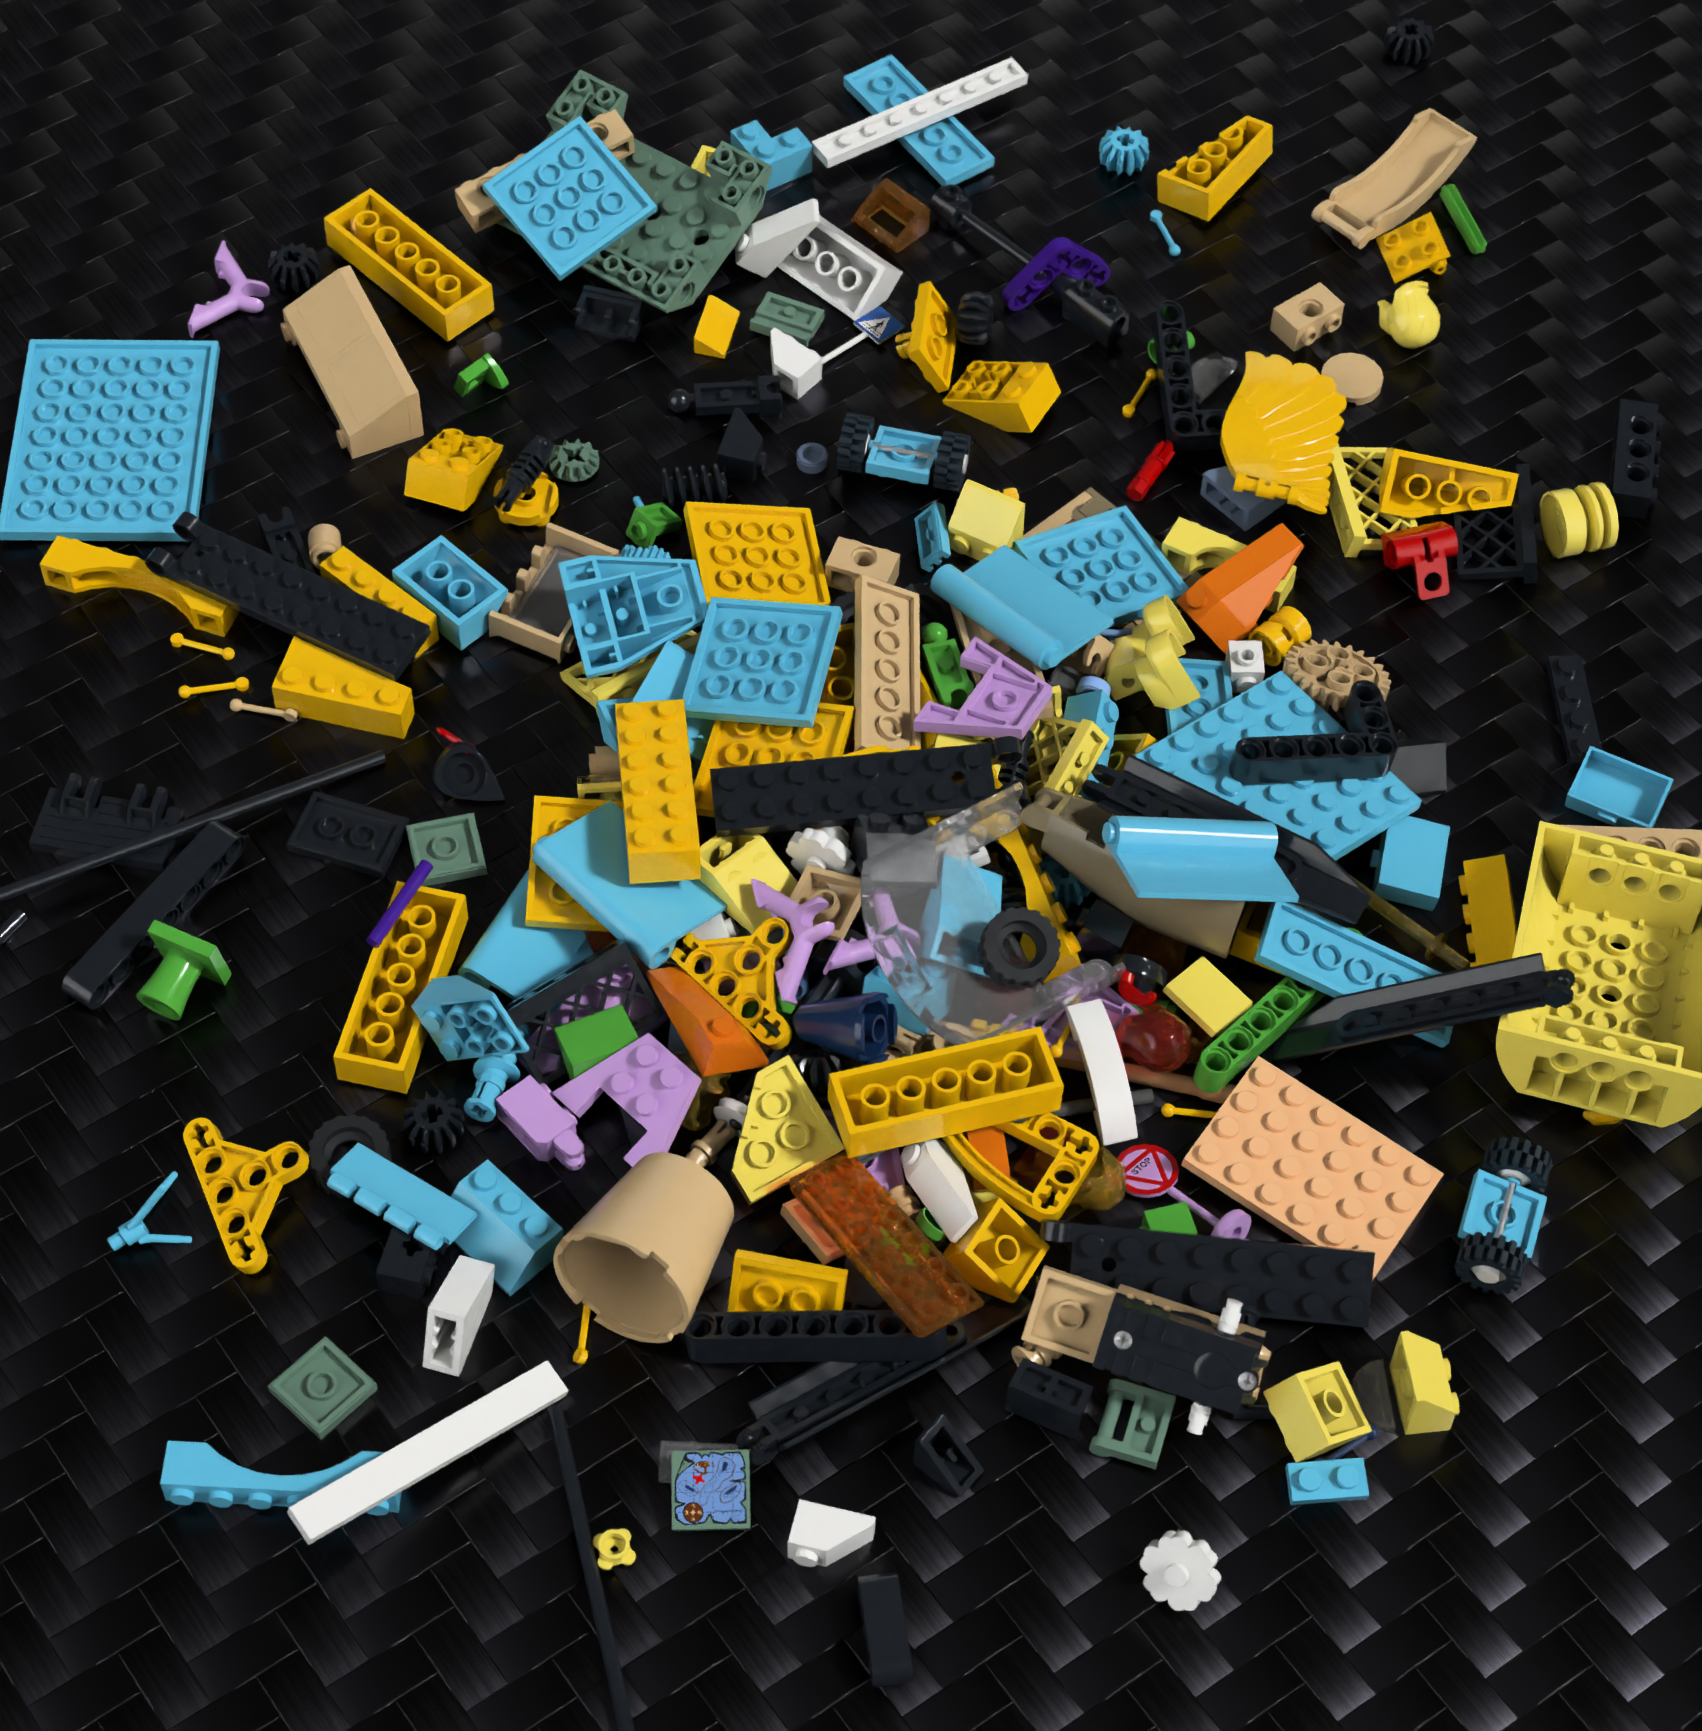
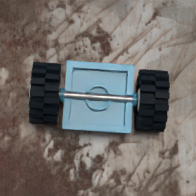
M850 412L846 414L837 450V469L861 474L865 471V473L874 474L879 477H889L928 485L935 465L934 488L960 492L969 459L970 435L945 431L943 436L939 437L880 425L873 440L874 417Z
M1501 1137L1500 1141L1497 1139L1492 1140L1491 1144L1489 1143L1481 1169L1473 1176L1457 1237L1462 1238L1454 1269H1456V1275L1461 1276V1281L1464 1283L1471 1282L1470 1287L1474 1289L1479 1286L1483 1288V1292L1489 1293L1490 1289L1494 1290L1495 1294H1501L1502 1290L1506 1294L1512 1293V1290L1517 1291L1519 1286H1521L1526 1264L1532 1258L1547 1197L1541 1194L1546 1190L1552 1166V1158H1549L1550 1154L1547 1151L1541 1152L1542 1147L1538 1144L1534 1147L1531 1146L1532 1141L1525 1139L1524 1143L1519 1142L1518 1137H1512V1141H1509L1507 1137Z

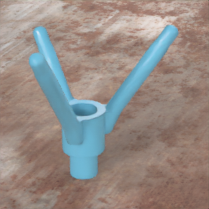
M171 1172L164 1182L151 1194L136 1215L119 1226L118 1232L107 1238L114 1251L125 1244L131 1246L137 1241L139 1244L151 1242H192L191 1236L150 1234L143 1223L145 1216L178 1177L177 1172Z

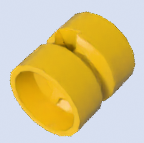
M1283 606L1268 621L1263 622L1249 634V641H1262L1264 663L1274 667L1285 660L1287 651H1291L1293 645L1299 646L1301 641L1306 643L1311 638L1312 632L1307 619L1301 612L1291 606Z

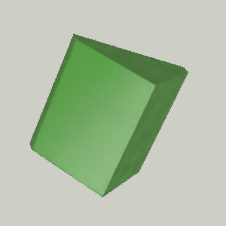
M622 1004L553 1028L570 1081L639 1039Z

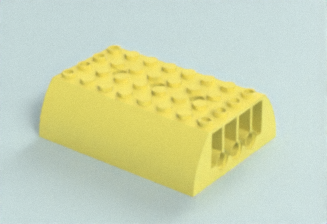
M1540 821L1512 958L1541 952L1546 971L1569 969L1575 976L1574 986H1571L1574 996L1570 1005H1562V1007L1558 1008L1545 1005V1007L1500 1016L1496 1036V1053L1501 1069L1509 1083L1518 1093L1660 1128L1677 1123L1702 1107V859ZM1611 943H1620L1624 945L1626 949H1616L1611 945ZM1601 995H1612L1617 1001H1607Z

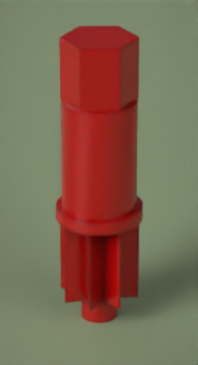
M1162 440L1161 443H1157L1152 452L1146 457L1145 463L1127 488L1126 495L1133 501H1142L1160 473L1166 469L1167 464L1175 454L1173 452L1174 445L1171 441L1166 440L1163 442Z

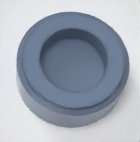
M806 443L798 448L796 452V465L801 471L808 474H816L822 472L827 467L828 452L821 444Z

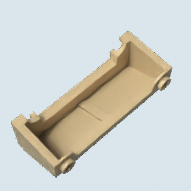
M350 265L337 269L283 309L285 321L281 323L283 336L286 341L291 340L294 346L299 345L339 422L340 429L336 430L338 442L342 449L347 447L352 459L424 435L419 392Z

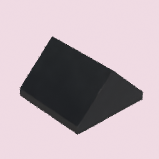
M1426 738L1397 740L1398 750L1390 771L1418 797L1445 794L1447 790L1446 742Z

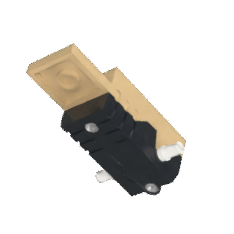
M1046 1265L1042 1270L1021 1338L1023 1341L1093 1363L1092 1367L1103 1371L1106 1369L1111 1371L1112 1374L1121 1377L1124 1375L1129 1377L1130 1380L1139 1383L1142 1381L1148 1383V1386L1192 1400L1193 1404L1191 1405L1188 1418L1190 1422L1186 1430L1197 1435H1202L1203 1427L1207 1425L1212 1408L1240 1416L1244 1404L1254 1405L1260 1389L1258 1386L1261 1381L1263 1368H1266L1271 1351L1263 1346L1266 1331L1239 1323L1241 1317L1240 1310L1243 1306V1303L1228 1298L1226 1307L1222 1309L1221 1316H1217L1120 1284L1119 1288L1116 1289Z

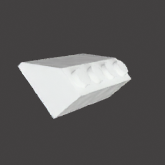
M819 215L820 223L777 267L856 321L889 298L903 272Z

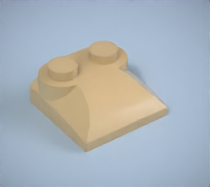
M807 865L790 898L799 904H803L814 897L826 899L829 906L816 914L813 920V927L823 922H833V933L824 939L839 941L841 939L844 940L870 888H867L864 880L861 878ZM784 920L791 928V924L788 921Z

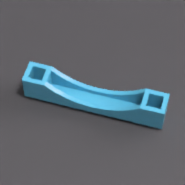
M168 1441L160 1485L165 1500H170L178 1505L208 1502L216 1507L245 1504L255 1509H268L271 1506L289 1508L385 1452L361 1451L347 1461L326 1470L304 1475L279 1476L258 1473L238 1466L218 1454L207 1443ZM401 1492L366 1512L376 1516L386 1515L388 1512L399 1513Z

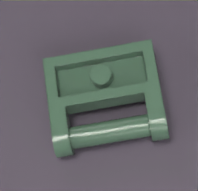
M1112 1379L1109 1381L1106 1391L1109 1397L1097 1435L1092 1437L1089 1450L1100 1457L1111 1456L1156 1470L1176 1396L1127 1381ZM1123 1401H1134L1123 1442L1112 1439Z

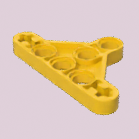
M776 917L769 918L750 936L699 940L690 932L680 938L692 952L687 956L675 945L670 957L767 1048L779 1050L789 1044L793 1034L792 1028L776 1012L777 980L775 972L777 971V961L790 948L794 938L792 929L784 920ZM773 928H784V937L780 942L775 944L768 942V934ZM752 953L759 954L760 961L757 967L745 970L743 968L745 957ZM701 958H710L712 964L709 971L704 974H697L695 972L696 963ZM724 980H734L735 988L733 992L727 996H720L718 992L719 985ZM751 1001L758 1002L759 1010L757 1014L751 1018H744L742 1016L744 1005ZM765 1020L775 1028H778L780 1035L777 1038L772 1036L761 1025Z
M202 1117L193 1119L184 1129V1142L229 1259L241 1272L245 1274L257 1273L267 1262V1250L261 1234L283 1185L305 1173L309 1166V1156L299 1144L290 1141L281 1143L266 1152L223 1140L221 1132L209 1119ZM203 1130L206 1131L204 1133V1138L206 1143L210 1146L208 1148H205L198 1141L200 1139L199 1133ZM297 1152L299 1155L297 1163L290 1168H283L282 1162L284 1157L289 1153ZM220 1157L222 1161L220 1168L216 1172L206 1173L207 1163L212 1158ZM257 1170H265L266 1176L263 1182L259 1185L251 1186L249 1182L251 1175ZM232 1187V1197L227 1202L218 1203V1193L223 1188ZM237 1217H244L245 1223L243 1228L239 1232L229 1233L228 1228L231 1221ZM244 1242L253 1251L250 1253L251 1259L247 1262L244 1260L246 1258L245 1249L241 1245Z

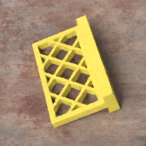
M1337 443V446L1330 451L1335 456L1333 462L1328 465L1332 467V472L1329 478H1327L1330 481L1328 489L1330 497L1328 502L1344 557H1357L1360 550H1383L1381 539L1367 538L1365 532L1367 528L1381 536V534L1396 531L1398 528L1402 530L1417 526L1415 518L1398 517L1397 515L1379 512V504L1368 497L1371 492L1379 496V483L1382 467L1371 460L1384 459L1387 448L1339 447ZM1343 458H1351L1359 463V466L1354 469L1345 463ZM1365 467L1378 477L1373 481L1360 472ZM1354 479L1367 489L1362 493L1351 486L1350 482ZM1361 503L1375 513L1369 517L1361 512L1358 506ZM1379 515L1393 524L1389 530L1375 521Z
M691 630L672 642L695 655L701 632L696 633ZM663 647L645 656L640 662H635L621 671L614 672L612 677L576 678L585 674L582 661L560 672L562 681L594 706L597 712V701L635 697Z
M1055 716L1035 720L1029 729L1034 733V739L1031 742L1027 758L1036 754L1037 762L1029 766L1026 778L1040 771L1042 779L1027 786V781H1025L1029 804H1032L1030 796L1037 793L1043 787L1052 788L1071 796L1079 795L1083 783L1089 777L1109 738L1093 721L1082 719L1080 723ZM1045 725L1052 726L1053 733L1039 740V735ZM1074 733L1068 745L1064 746L1063 738ZM1056 742L1058 750L1044 757L1042 750ZM1058 761L1053 772L1048 775L1046 767ZM1030 827L1031 832L1027 834L1030 844L1035 843L1040 853L1045 855V852L1041 849L1044 832Z

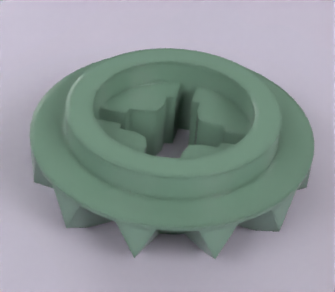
M579 438L575 443H569L565 439L563 445H554L553 452L549 458L551 472L559 479L569 482L588 479L594 475L600 463L598 450H594L590 442L582 444ZM570 456L571 458H575L576 456H579V461L573 459L569 462L568 457Z

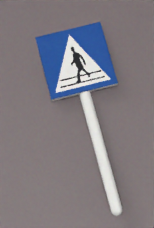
M879 306L853 322V325L863 333L823 356L822 364L867 337H870L879 345L905 329V325Z

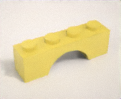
M1179 517L1162 542L1161 552L1176 571L1189 576L1200 569L1216 568L1248 545L1205 528L1196 522ZM1293 565L1286 578L1280 581L1272 595V602L1265 609L1274 613L1280 609L1293 588L1297 566Z

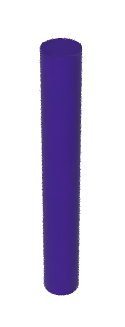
M427 860L420 861L366 939L369 945L375 948L380 946L433 869L430 862Z

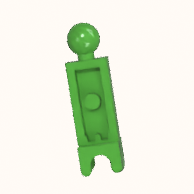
M932 622L926 625L922 631V640L924 642L922 652L939 704L953 709L962 707L974 690L972 680L969 679L966 669L960 667L961 654L956 640H947L948 632L944 625Z

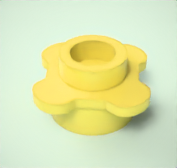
M623 1528L611 1529L594 1537L593 1546L598 1549L599 1553L597 1564L602 1570H610L614 1565L624 1564L629 1566L634 1563L636 1554L630 1548L631 1533ZM617 1547L618 1551L612 1552L611 1548Z

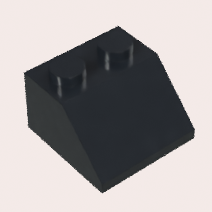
M874 812L870 815L857 814L849 850L867 888L935 890L934 834L924 816L911 813L904 816H895Z

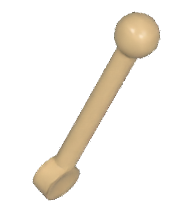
M237 698L230 702V708L235 712L241 709L284 717V719L290 722L296 721L298 712L291 708H287L284 711L246 704Z

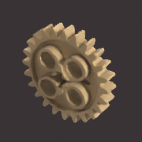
M1313 639L1310 640L1309 645L1301 641L1299 646L1293 645L1291 651H1287L1282 672L1311 699L1320 702V707L1324 708L1327 705H1331L1336 712L1339 710V707L1344 708L1351 687L1356 681L1368 680L1375 683L1381 690L1384 702L1386 701L1391 680L1388 679L1389 672L1382 671L1383 664H1374V657L1366 658L1363 656L1365 651L1354 652L1351 645L1344 648L1341 647L1338 641L1334 645H1330L1324 639L1321 644H1318Z

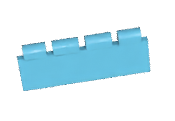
M357 1143L330 1169L331 1176L327 1181L328 1187L348 1199L355 1195V1203L377 1216H381L385 1212L383 1217L385 1221L407 1234H411L415 1230L413 1237L435 1251L443 1245V1242L450 1245L477 1218V1212L360 1143Z

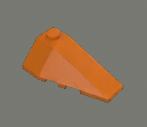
M1280 523L1201 577L1176 602L1226 655L1228 641H1246L1249 638V634L1256 629L1258 618L1264 608L1269 607L1273 600L1272 595L1280 581L1286 578L1304 545L1283 523Z
M680 966L647 970L645 976L703 1077L768 1066L769 1060L755 1036Z

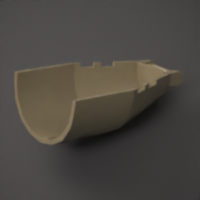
M1048 787L1038 790L1034 796V802L1028 804L1022 810L1021 819L1027 826L1044 832L1041 849L1109 906L1135 919L1133 923L1224 959L1228 957L1236 932L1250 901L1137 898L1109 850L1108 845L1103 842V826L1114 815L1097 807V802L1064 794Z

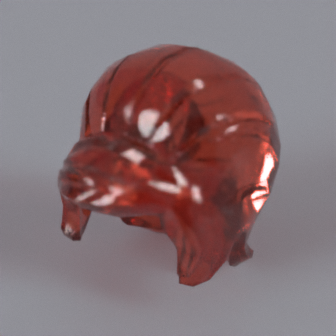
M1153 1002L1148 1006H1137L1143 1011V1014L1130 1015L1119 1022L1115 1029V1036L1122 1058L1131 1057L1150 1072L1169 1073L1176 1070L1185 1063L1191 1052L1192 1038L1187 1024L1173 1014V1012L1166 1010L1165 1007Z

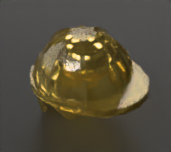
M1104 1146L1099 1147L1095 1164L1068 1206L1079 1204L1085 1209L1092 1211L1109 1210L1116 1206L1125 1195L1126 1174L1124 1163L1119 1161Z

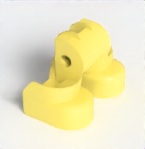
M1164 595L1143 607L1144 622L1133 627L1131 635L1116 638L1111 642L1114 644V648L1103 671L1105 675L1103 680L1111 686V695L1115 701L1136 692L1145 691L1154 706L1175 710L1201 698L1200 693L1178 657L1186 654L1183 645L1195 640V636L1172 600L1167 595Z

